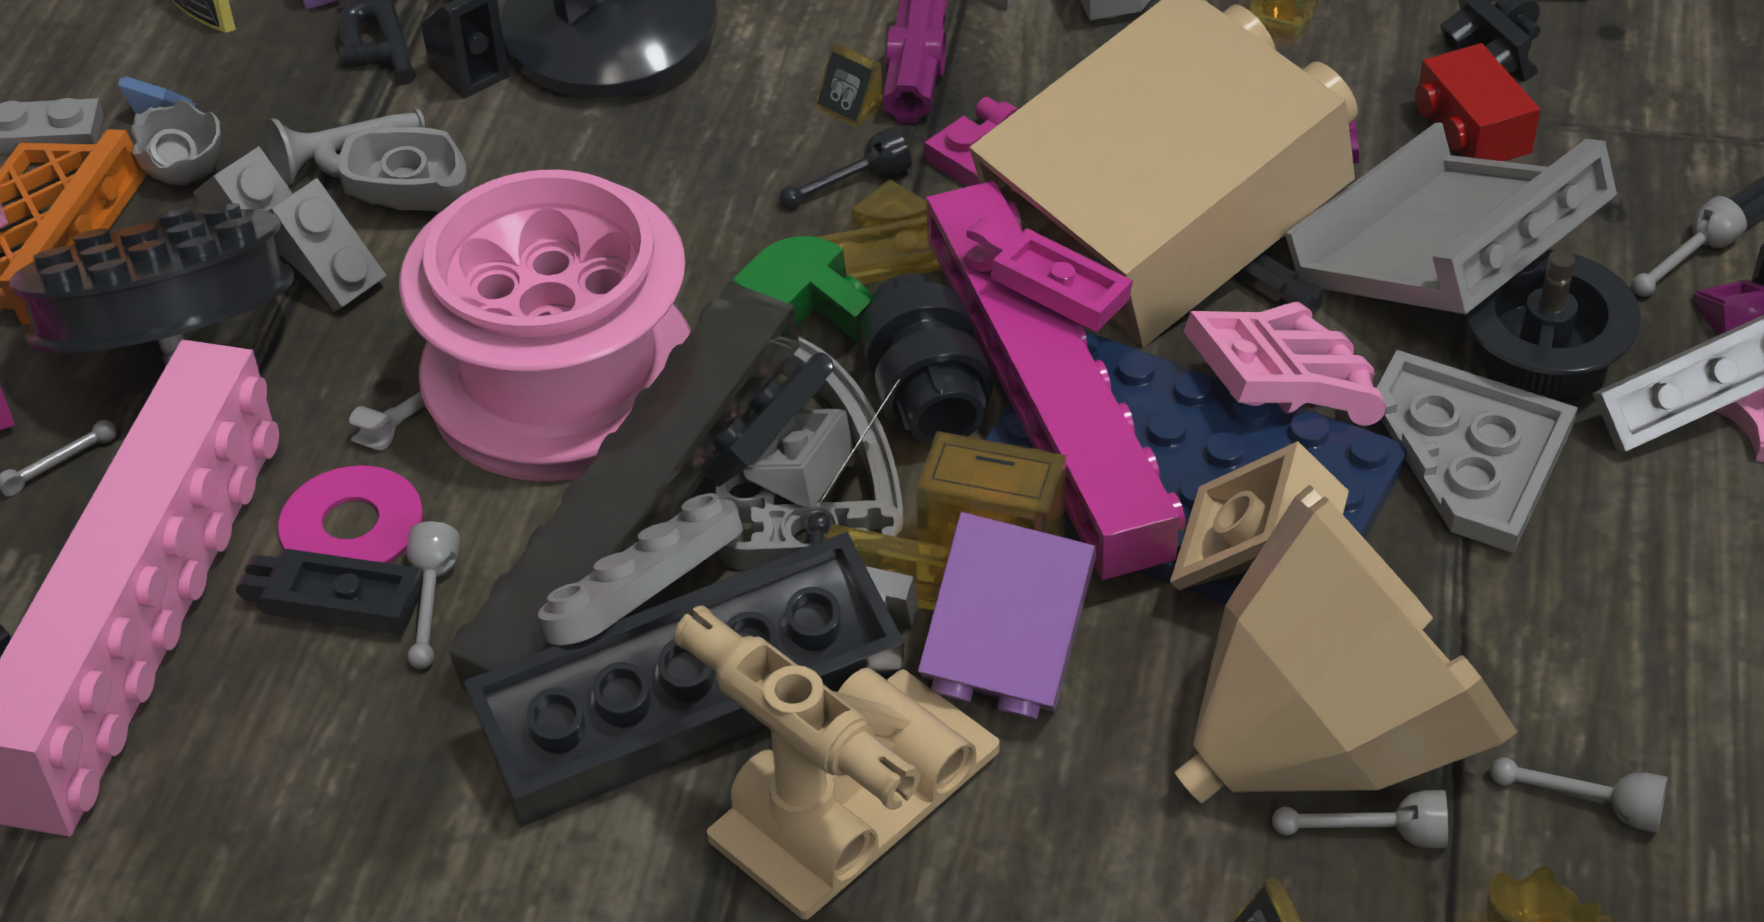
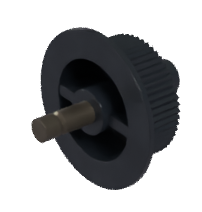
M1562 249L1546 250L1467 314H1463L1469 331L1476 339L1477 358H1479L1482 368L1486 369L1487 379L1550 399L1556 398L1563 401L1580 400L1586 395L1587 389L1597 386L1602 377H1605L1609 365L1616 362L1630 350L1638 336L1641 323L1637 299L1628 285L1619 276L1593 260Z

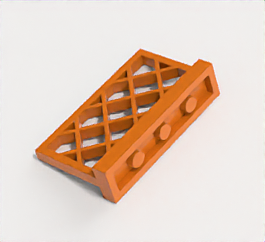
M107 129L97 144L20 142L0 168L1 204L20 195L23 197L3 207L8 221L6 225L12 224L31 214L33 215V218L4 232L0 230V253L5 252L6 256L0 258V286L2 287L0 288V309H14L22 325H31L24 298L13 294L10 289L9 281L11 277L21 268L33 262V256L37 253L73 245V237L83 232L103 228L110 229L147 176V173L140 168L132 152L134 145L127 130ZM30 163H46L23 174ZM79 168L75 174L66 178L65 174ZM59 177L60 181L33 194H28V191ZM52 205L48 211L39 215V210ZM25 242L21 249L14 252L11 251V248Z

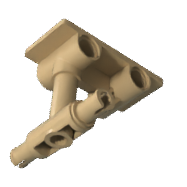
M703 605L692 609L693 615L702 621L701 624L686 613L675 630V643L680 648L689 651L716 672V680L720 690L771 729L772 750L760 751L743 765L732 785V808L707 829L708 842L801 919L812 917L999 753L1000 741L996 736L942 696L932 693L931 688L906 670H898L886 680L870 668L860 669L844 682L838 692H834L822 683V679L815 671L805 666L797 665L760 637H742L714 616L712 611Z

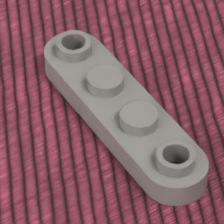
M715 493L693 497L684 502L681 506L682 512L668 522L659 523L641 531L638 535L639 541L625 551L614 553L598 560L593 566L594 572L577 583L564 585L552 591L547 596L548 603L538 612L547 642L552 645H568L598 635L734 540L743 531L735 502L726 499L720 500L719 495Z

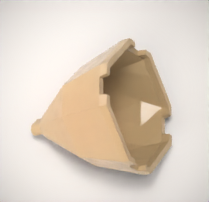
M1309 485L1294 497L1225 605L1192 743L1199 753L1174 773L1201 804L1225 785L1233 793L1379 790L1501 745L1516 734L1517 730L1482 677L1463 655L1450 661L1426 635L1423 629L1433 617L1418 598L1334 504L1325 496L1322 498Z

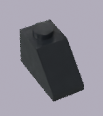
M454 0L442 6L421 24L429 68L463 99L510 77L497 0Z

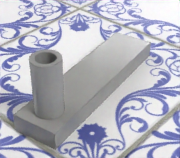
M1764 315L1592 393L1616 450L1624 452L1631 450L1763 389Z

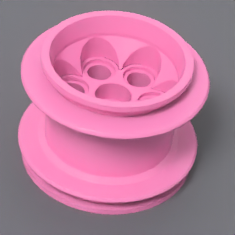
M534 170L503 176L473 188L437 214L417 234L409 246L401 265L399 274L401 303L412 326L427 340L419 365V384L425 406L442 438L461 457L480 468L505 477L529 481L574 480L610 471L638 458L660 442L675 426L682 416L691 393L692 375L695 366V345L686 319L673 304L684 279L685 254L683 244L676 227L657 205L629 188L591 174L569 170Z

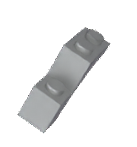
M259 146L211 177L192 192L205 211L217 206L237 203L240 204L241 209L266 210L278 215L281 225L274 237L279 255L292 264L316 288L334 312L387 276L318 178L293 194Z

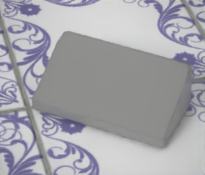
M799 410L754 461L743 470L745 478L800 506L814 508L853 451L846 410Z

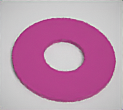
M366 465L337 468L310 479L290 496L280 514L278 523L279 537L284 549L391 563L406 551L408 532L414 525L422 523L423 508L419 494L407 479L391 470ZM350 501H362L371 504L378 510L379 517L376 525L371 531L357 538L339 539L330 536L323 528L324 518L330 510L339 504Z

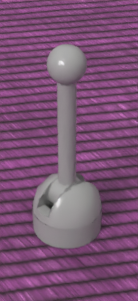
M1715 196L1701 206L1692 220L1694 236L1651 272L1635 276L1631 283L1634 294L1639 297L1650 296L1655 291L1656 282L1702 244L1705 246L1710 245L1713 248H1723L1733 243L1747 228L1746 217L1741 208L1734 201L1724 196Z
M435 521L414 525L409 530L406 553L408 561L413 567L420 568L421 576H423L416 644L411 646L407 654L410 665L416 669L428 668L434 661V651L429 646L436 578L450 572L459 556L460 534L448 524Z
M1506 757L1496 759L1490 766V776L1499 785L1506 786L1514 781L1611 801L1614 812L1624 824L1635 829L1654 833L1658 832L1668 782L1667 776L1647 772H1632L1621 778L1614 787L1520 768L1517 767L1512 759Z
M1423 790L1410 794L1401 801L1395 812L1298 814L1291 807H1281L1275 811L1272 817L1274 829L1282 835H1291L1299 828L1396 827L1401 836L1411 845L1422 848L1448 847V811L1445 790Z

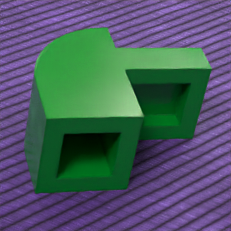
M812 236L786 238L763 249L733 278L738 306L763 327L775 328L791 333L815 309L856 343L860 344L859 324L870 305L871 294L860 281L846 274L844 251L837 244Z

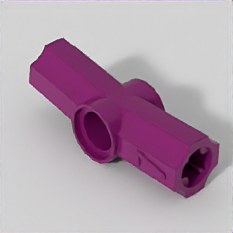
M899 0L896 26H890L888 32L886 52L887 74L883 94L884 111L892 114L898 123L917 124L921 117L931 114L937 78H943L945 69L946 30L944 25L946 23L948 0Z

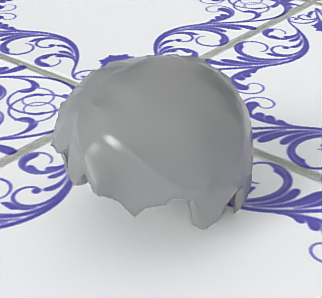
M181 99L176 102L175 106L165 108L150 107L142 114L136 113L131 133L136 144L133 146L132 152L140 168L153 179L169 185L186 186L189 183L201 181L213 171L221 153L220 121L212 112L203 113L193 107L188 101Z

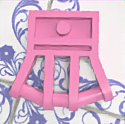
M1292 302L1262 312H1190L1183 332L1238 403L1251 406H1260L1264 403H1278L1285 413H1291L1305 403H1312L1347 411L1349 418L1354 423L1363 426L1375 424L1385 414L1386 407L1382 393L1373 387L1372 383L1375 375L1374 368L1363 356L1353 354L1354 346L1346 335L1339 331H1329L1312 319V311L1300 302Z

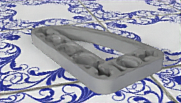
M741 326L725 332L719 339L717 346L716 435L737 416L745 422L754 412L750 406H739L732 403L730 400L734 396L741 393L755 394L768 381L774 378V368L791 374L799 365L806 362L814 354L819 352L827 353L797 335L775 328ZM751 354V369L740 370L739 361L741 355ZM828 355L833 361L834 368L817 392L833 409L846 410L850 434L855 445H857L876 413L854 379L837 361ZM876 417L857 448L868 476L873 500L823 502L821 504L817 503L814 508H806L798 504L775 505V493L760 486L762 490L759 494L749 498H738L729 493L733 487L743 483L758 485L746 479L743 470L720 487L716 485V494L719 495L720 500L726 499L735 502L741 522H752L753 533L751 541L739 542V535L719 549L718 554L722 562L735 570L747 571L809 547L810 544L797 541L793 536L798 531L806 528L807 518L815 512L827 514L832 522L831 531L824 540L840 535L839 530L847 529L865 566L886 564L896 559L903 551L905 542L903 504L894 458L878 417ZM880 529L882 535L876 537L869 536V530Z

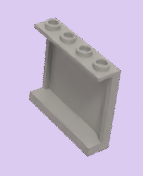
M1434 123L1285 232L1295 271L1299 274L1298 281L1305 277L1326 290L1467 314L1617 195L1606 142L1603 140L1584 139L1552 165L1546 167L1450 155L1443 124Z

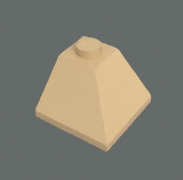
M1298 441L1199 486L1170 583L1178 590L1247 572L1297 494L1311 485L1322 498L1324 496L1328 498L1343 514L1349 490Z

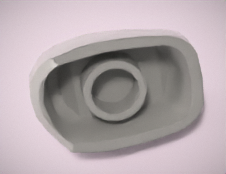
M423 127L364 129L349 135L345 139L340 152L338 168L345 194L371 205H380L397 210L441 212L462 196L468 185L466 162L447 131Z

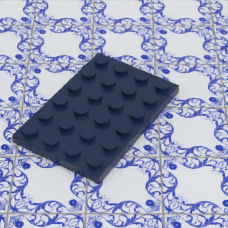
M1085 331L1088 351L1094 361L1101 360L1104 363L1110 378L1111 392L1118 404L1125 403L1128 406L1134 422L1135 436L1142 448L1148 446L1153 451L1158 463L1161 483L1167 493L1174 492L1178 496L1184 511L1185 528L1178 532L1176 560L1138 570V572L1171 584V577L1199 486L1297 441L1349 490L1343 516L1364 539L1366 538L1407 464V450L1402 442L1302 407L1291 413H1285L1278 403H1264L1260 406L1238 403L1220 378ZM1010 403L978 450L1040 461ZM976 451L955 482L1039 498L1047 473L1041 462ZM977 455L987 458L1014 462L1015 465L1010 466L1005 464L978 460L975 458ZM1048 476L1040 499L954 483L955 502L1024 528L1082 542ZM1246 572L1189 587L1185 590L1226 605Z

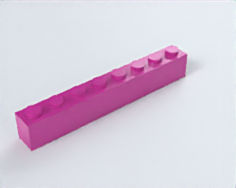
M995 181L926 197L927 242L951 288L962 298L975 335L1040 461L1052 463L1048 477L1081 541L1095 545L1096 558L1094 566L1101 580L1176 560L1178 532L1185 528V516L1181 502L1174 492L1167 493L1161 483L1156 457L1150 447L1142 448L1135 436L1131 412L1125 403H1117L1111 392L1110 378L1104 363L1101 360L1094 361L1088 351L1083 325L990 279L992 269L987 272H979L970 268L963 261L964 255L978 243L966 237V233L979 219L991 220L1015 237H1018L1023 232L1020 214L1013 201H1005ZM1042 463V465H1043V467H1044V469H1045V471H1046V473H1047L1048 468H1049V464H1047V463Z

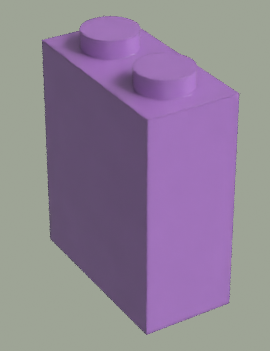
M961 512L918 672L924 679L933 681L931 692L963 702H971L973 692L1000 698L998 710L1032 720H1037L1040 709L1055 713L1096 558L1095 545Z

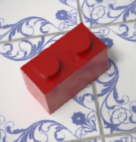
M1483 43L1422 60L1419 85L1415 89V102L1422 116L1428 118L1433 124H1443L1447 144L1452 151H1456L1462 157L1495 161H1507L1532 153L1541 109Z

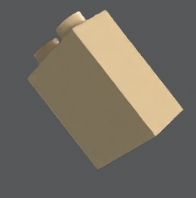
M1161 0L969 148L980 184L995 181L1005 201H1013L1020 214L1022 231L1028 228L1133 280L1130 299L1109 320L1144 348L1283 237L1285 232L1313 213L1355 179L1349 123L1357 117L1358 107L1348 85L1329 66L1315 61L1301 69L1277 52L1265 26L1245 7L1232 5L1224 12H1221L1205 0Z

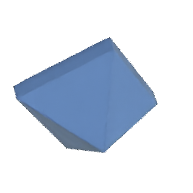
M127 76L124 78L120 77L118 86L135 114H142L150 107L165 108L175 106L176 102L181 99L188 101L195 107L192 99L168 89Z

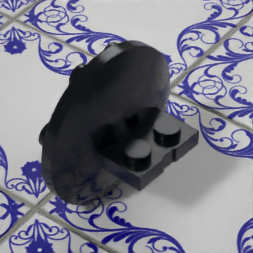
M506 0L501 16L504 45L511 62L523 75L549 89L553 95L558 97L574 95L599 98L630 94L643 97L652 94L658 85L678 76L685 70L695 67L699 63L701 55L706 51L715 34L717 7L716 0Z

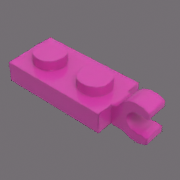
M979 219L967 230L966 237L978 242L963 258V261L970 268L979 272H987L992 269L990 279L1095 332L1130 299L1133 280L1028 228L1018 237H1015L1004 231L993 221Z

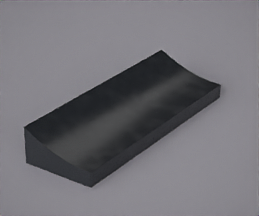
M845 532L621 619L598 635L587 640L568 645H555L465 680L466 693L485 736L520 828L768 728L720 690L716 680V672L689 651L680 648L675 643V630L686 613L692 616L699 624L702 623L701 620L693 615L692 609L696 606L703 605L710 609L714 616L742 637L753 636L766 640L797 665L805 666L815 671L822 679V683L834 692H838L844 682L860 669L870 668L885 679L891 677L898 670L903 669L905 642L849 533Z

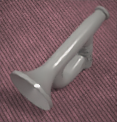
M414 109L413 113L393 114L319 132L302 133L287 128L279 120L273 118L266 122V143L272 165L288 186L294 183L296 175L303 164L313 157L315 163L323 172L332 177L340 178L338 168L340 155L336 152L342 149L345 139L357 131L383 127L425 128V121L420 109Z

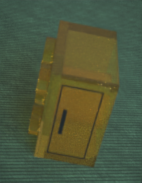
M937 431L916 487L918 576L943 580L961 512L1064 538L1067 455Z

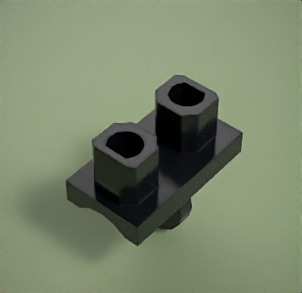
M1458 0L1460 10L1440 25L1444 42L1452 51L1473 46L1480 42L1483 43L1509 74L1514 72L1525 82L1538 73L1537 66L1528 59V52L1532 45L1531 40L1538 37L1541 28L1536 24L1540 15V7L1534 0H1497L1495 5L1488 0Z

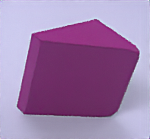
M1744 279L1700 289L1693 293V302L1718 336L1764 315V285Z

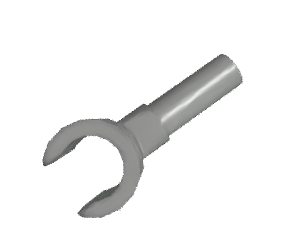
M421 391L383 413L364 406H358L351 413L349 423L361 427V429L351 438V442L376 450L386 449L394 437L396 426L402 420L425 407Z

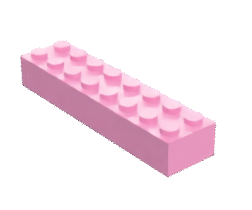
M181 339L0 658L1 825L71 837L83 812L89 811L95 804L101 777L112 756H117L122 751L127 739L128 725L140 702H145L150 697L154 687L155 673L167 650L170 651L176 646L181 633L182 621L192 601L198 600L204 592L209 568L218 551L222 552L227 547L231 537L232 524L242 505L248 504L252 499L256 478L265 460L272 458L276 452L279 442V428L277 423L272 421L266 399L267 384L265 379L260 377L253 350Z

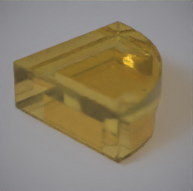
M889 180L851 208V223L873 232H879V226L893 227L906 225L907 231L927 224V201L894 181Z

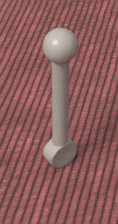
M108 420L98 421L93 426L92 432L20 471L14 469L3 471L0 474V491L7 497L15 496L22 491L25 482L98 442L101 444L111 443L117 435L116 426Z

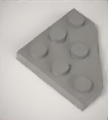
M1396 350L1376 387L1382 393L1386 407L1385 414L1381 418L1382 423L1393 440L1403 443L1407 450V463L1451 532L1514 553L1574 426L1578 407Z

